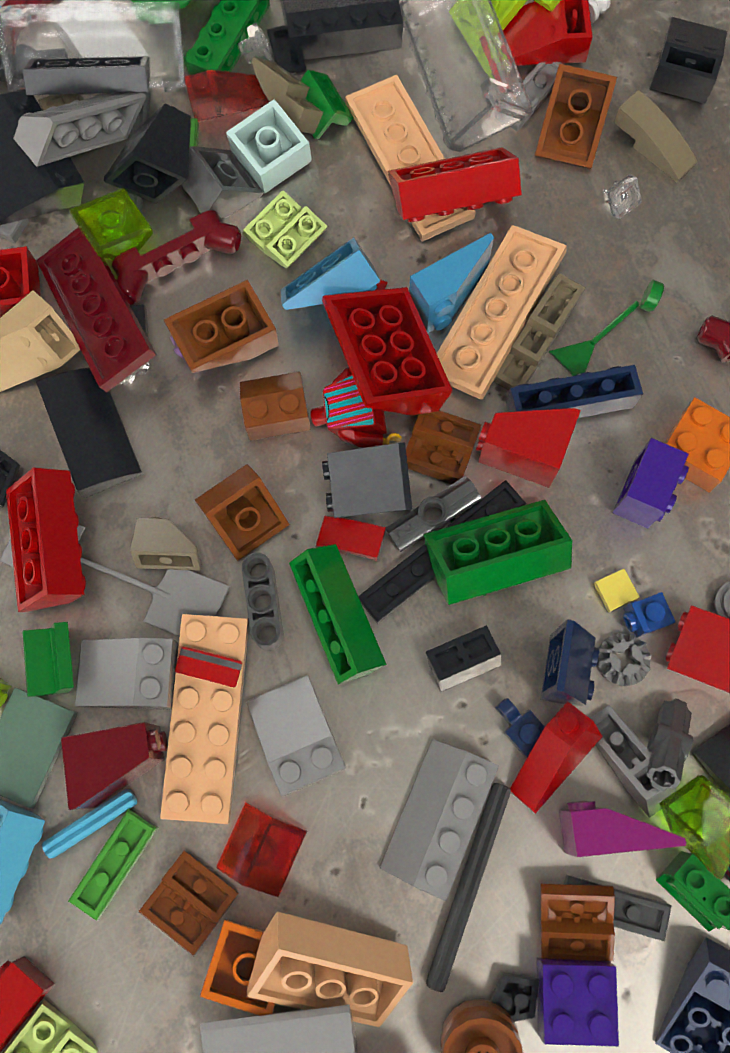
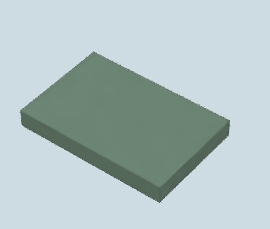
M14 688L0 717V796L28 808L35 807L62 748L61 738L67 737L77 712L38 696L27 697L26 691Z

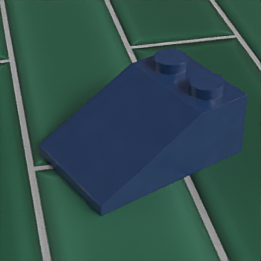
M567 619L550 635L540 700L565 704L568 701L575 707H582L586 705L587 700L591 701L593 697L594 681L590 680L591 668L597 666L599 648L595 647L596 638L574 620Z

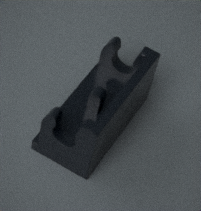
M487 625L426 651L430 670L434 672L440 692L501 666V652Z

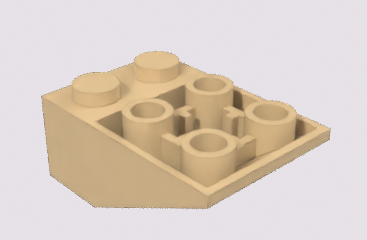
M31 291L0 318V392L61 367L81 350L71 330L55 310L35 291Z

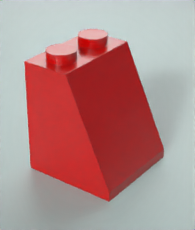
M568 408L495 413L492 422H485L476 447V451L481 452L478 463L550 488L560 470L581 410Z
M691 605L689 612H684L680 618L678 630L681 633L677 643H672L668 649L666 661L669 664L667 669L730 694V619Z

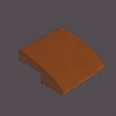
M440 410L419 414L406 447L408 469L450 484L455 483L464 476L481 429V424Z
M184 850L164 875L159 886L141 907L139 913L194 957L239 893Z
M541 884V958L614 961V887Z

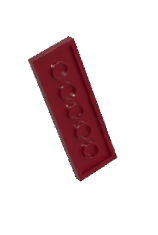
M83 224L36 260L98 386L105 392L110 391L157 355L93 236Z

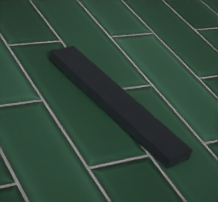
M505 480L445 528L524 506L527 503ZM426 543L358 596L362 606L377 624L436 578Z

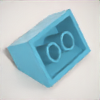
M0 799V924L5 914L13 905L14 893L20 879L27 872L29 858L35 844L42 837L43 825L45 823L44 819L32 811Z

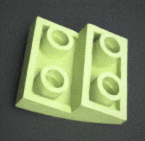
M282 190L243 229L242 234L267 256L288 269L328 226L307 206L302 208Z
M43 999L2 1053H97L98 1048L72 1021Z

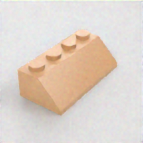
M277 911L262 934L247 989V997L302 1010L350 1004L354 1022L380 1028L413 984L408 946Z

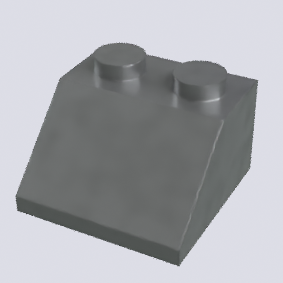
M197 146L189 148L188 179L182 183V187L193 199L200 213L214 210L221 218H226L262 196L263 191L231 150Z

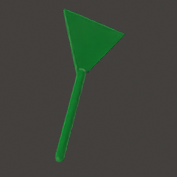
M635 301L592 340L549 351V353L572 376L586 372L595 344L639 306V302Z

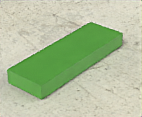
M128 809L68 901L94 920H99L159 827L132 809Z

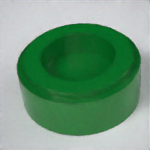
M653 279L643 294L639 308L648 312L653 311L661 299L664 284Z

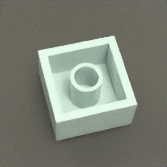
M275 99L226 132L231 152L264 193H267L312 161L308 140Z

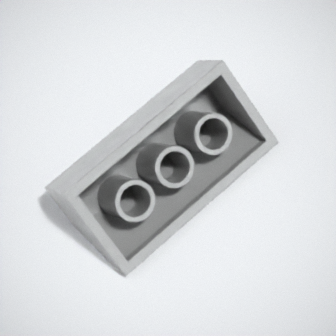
M143 92L98 94L85 100H75L58 107L52 106L43 111L29 112L20 117L13 139L36 166L126 140L147 96Z
M432 739L380 869L413 887L446 901L499 765L462 749Z
M350 1004L207 1022L200 1025L203 1053H357L356 1031Z

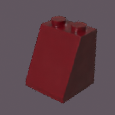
M143 722L61 738L68 810L96 808L164 760V752L168 749L165 731H161L160 726Z

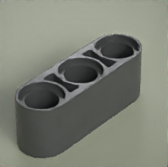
M254 552L249 554L242 563L250 632L252 639L261 649L272 651L281 645L284 637L275 571L266 555ZM254 565H266L265 573L259 577L251 576V569ZM269 595L271 597V603L267 608L258 609L255 607V601L259 596ZM267 626L274 627L276 629L275 637L268 642L261 641L259 638L260 631Z

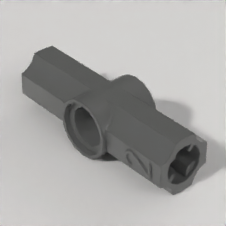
M464 476L435 496L425 498L417 508L387 526L386 531L399 551L402 552L424 538V534L442 529L448 521L479 502L482 498L472 481L467 476ZM429 508H439L442 511L441 517L435 521L426 519L424 515Z
M679 699L663 702L659 710L657 724L651 733L647 745V750L651 752L647 777L651 780L653 787L662 791L676 789L680 784L684 762L693 743V736L689 735L692 713L688 710L687 703Z

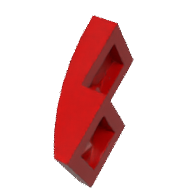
M324 516L316 547L336 544L340 554L347 555V553L377 561L386 527L351 519Z

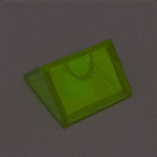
M124 188L69 209L70 215L99 257L114 260L118 255L133 247H136L139 252L153 234V229Z
M698 775L659 804L670 832L685 838L687 846L684 847L690 853H693L717 879H723L730 865V798L704 775Z

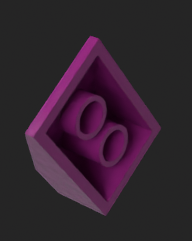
M595 801L567 803L568 810H559L564 851L566 854L575 857L687 846L686 839L608 808L596 807Z

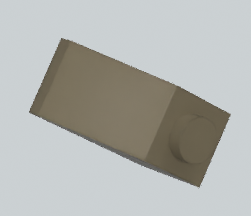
M159 517L136 519L130 548L136 568L201 570L197 547L169 519Z

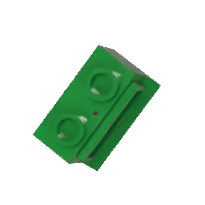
M680 851L658 876L656 881L708 932L715 928L720 929L721 927L730 930V889L693 853Z

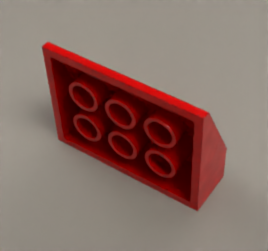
M407 287L325 295L322 297V302L365 408L411 416L437 412L441 409L453 390Z

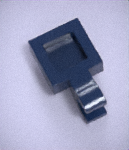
M508 698L504 699L495 707L499 714L510 724L503 733L523 756L527 758L545 726L531 710H527L521 715Z

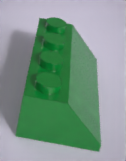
M546 500L424 534L437 583L448 605L565 571L572 567V539Z

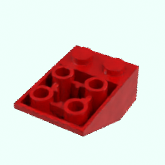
M561 0L552 12L535 1L522 6L498 36L499 50L508 55L510 60L507 66L537 65L539 63L553 64V62H586L592 41L588 0Z

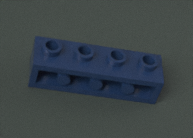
M635 365L616 366L598 372H584L566 378H552L544 382L517 385L510 388L506 399V406L508 412L576 408L581 410L578 418L634 408L642 397L643 391Z

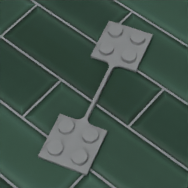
M79 524L77 527L78 542L85 530V527ZM10 538L0 557V562L13 567ZM81 557L82 564L149 591L153 596V600L143 622L179 637L182 614L217 616L230 588L225 584L191 570L167 569L159 585L149 586Z

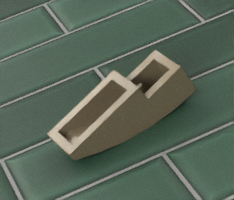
M253 57L252 65L256 77L269 102L275 99L300 132L315 134L323 112L305 99L309 87L275 62Z
M639 89L619 107L614 123L635 139L633 148L675 182H678L696 165L697 159L679 130L657 105Z

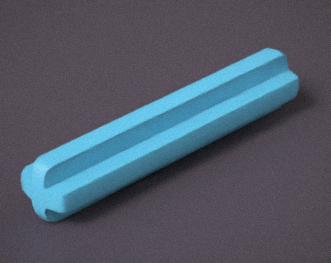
M124 789L42 843L45 855L49 859L57 857L135 806L137 798L131 789Z

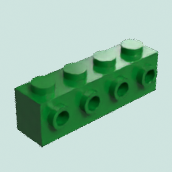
M221 0L218 5H215L209 21L205 27L200 29L197 41L185 55V65L189 79L220 92L269 9L270 1Z
M337 545L307 549L289 562L337 683L342 684L367 676L387 665Z

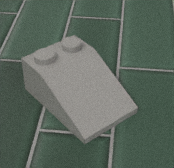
M169 638L82 640L75 706L172 710L179 643Z
M308 675L247 701L267 763L281 796H286L346 769L344 760Z

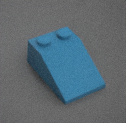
M492 233L410 276L409 292L427 333L435 329L439 331L447 327L478 284L489 265L494 241Z
M353 237L280 290L281 303L285 310L323 304L322 297L325 295L374 291L380 279L373 264Z

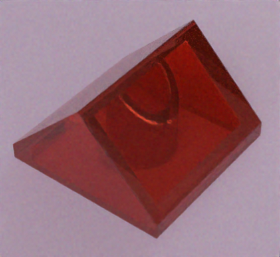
M245 802L216 868L242 886L279 897L307 830Z

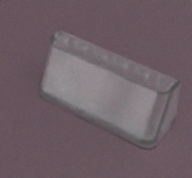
M403 0L400 3L404 23L403 28L406 30L410 41V49L415 55L418 71L422 75L426 86V94L431 100L435 111V118L440 125L444 136L443 141L448 149L462 152L523 121L532 113L531 102L491 0Z
M180 3L9 5L0 8V50L8 92L25 89L22 69L31 59L149 56V91L143 93L152 92V88H164V92H179L181 87H186Z

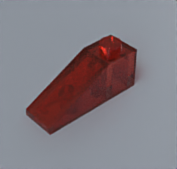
M209 70L184 76L194 118L198 119V122L262 108L269 103L256 75Z

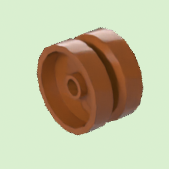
M483 999L465 1001L454 1008L443 1023L440 1038L441 1053H523L516 1023L508 1011L498 1004L491 1003V1001Z

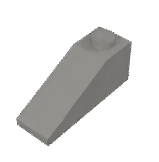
M610 705L590 717L603 736L596 744L597 748L625 789L649 818L677 799L676 789L662 791L652 786L651 780L647 777L651 752L647 750L645 745Z

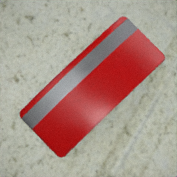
M182 647L175 672L235 688L242 662Z

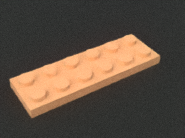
M397 75L345 96L346 106L353 115L357 126L389 183V170L445 159ZM466 207L454 209V213L451 215L437 216L434 213L425 215V219L422 221L411 223L423 242L474 219L476 212L475 210H467Z
M514 225L510 227L437 352L451 387L483 400L511 351L512 345L520 335L565 256L567 245Z
M182 614L177 661L181 648L188 647L241 661L242 667L235 688L176 673L160 819L219 824L230 823L249 619Z

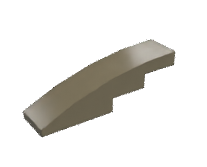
M558 273L530 315L526 326L512 345L510 353L493 380L494 383L508 391L512 387L528 383L584 292V286Z

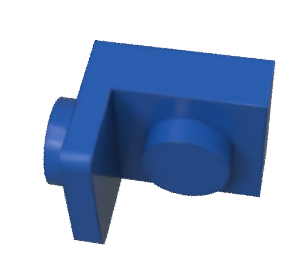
M662 592L640 601L631 602L623 608L625 611L623 614L625 625L630 632L634 631L637 638L676 623Z

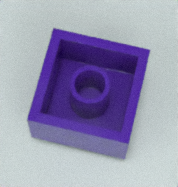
M651 438L635 458L612 513L647 529L655 521L660 522L665 513L669 514L675 504L677 495L672 493L677 484L681 485L687 475L689 467L684 464L689 453Z
M536 957L537 978L539 980L537 994L538 1035L544 1045L619 1047L616 966L610 961Z

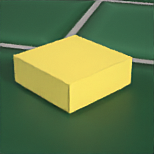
M625 568L594 583L608 613L640 598Z

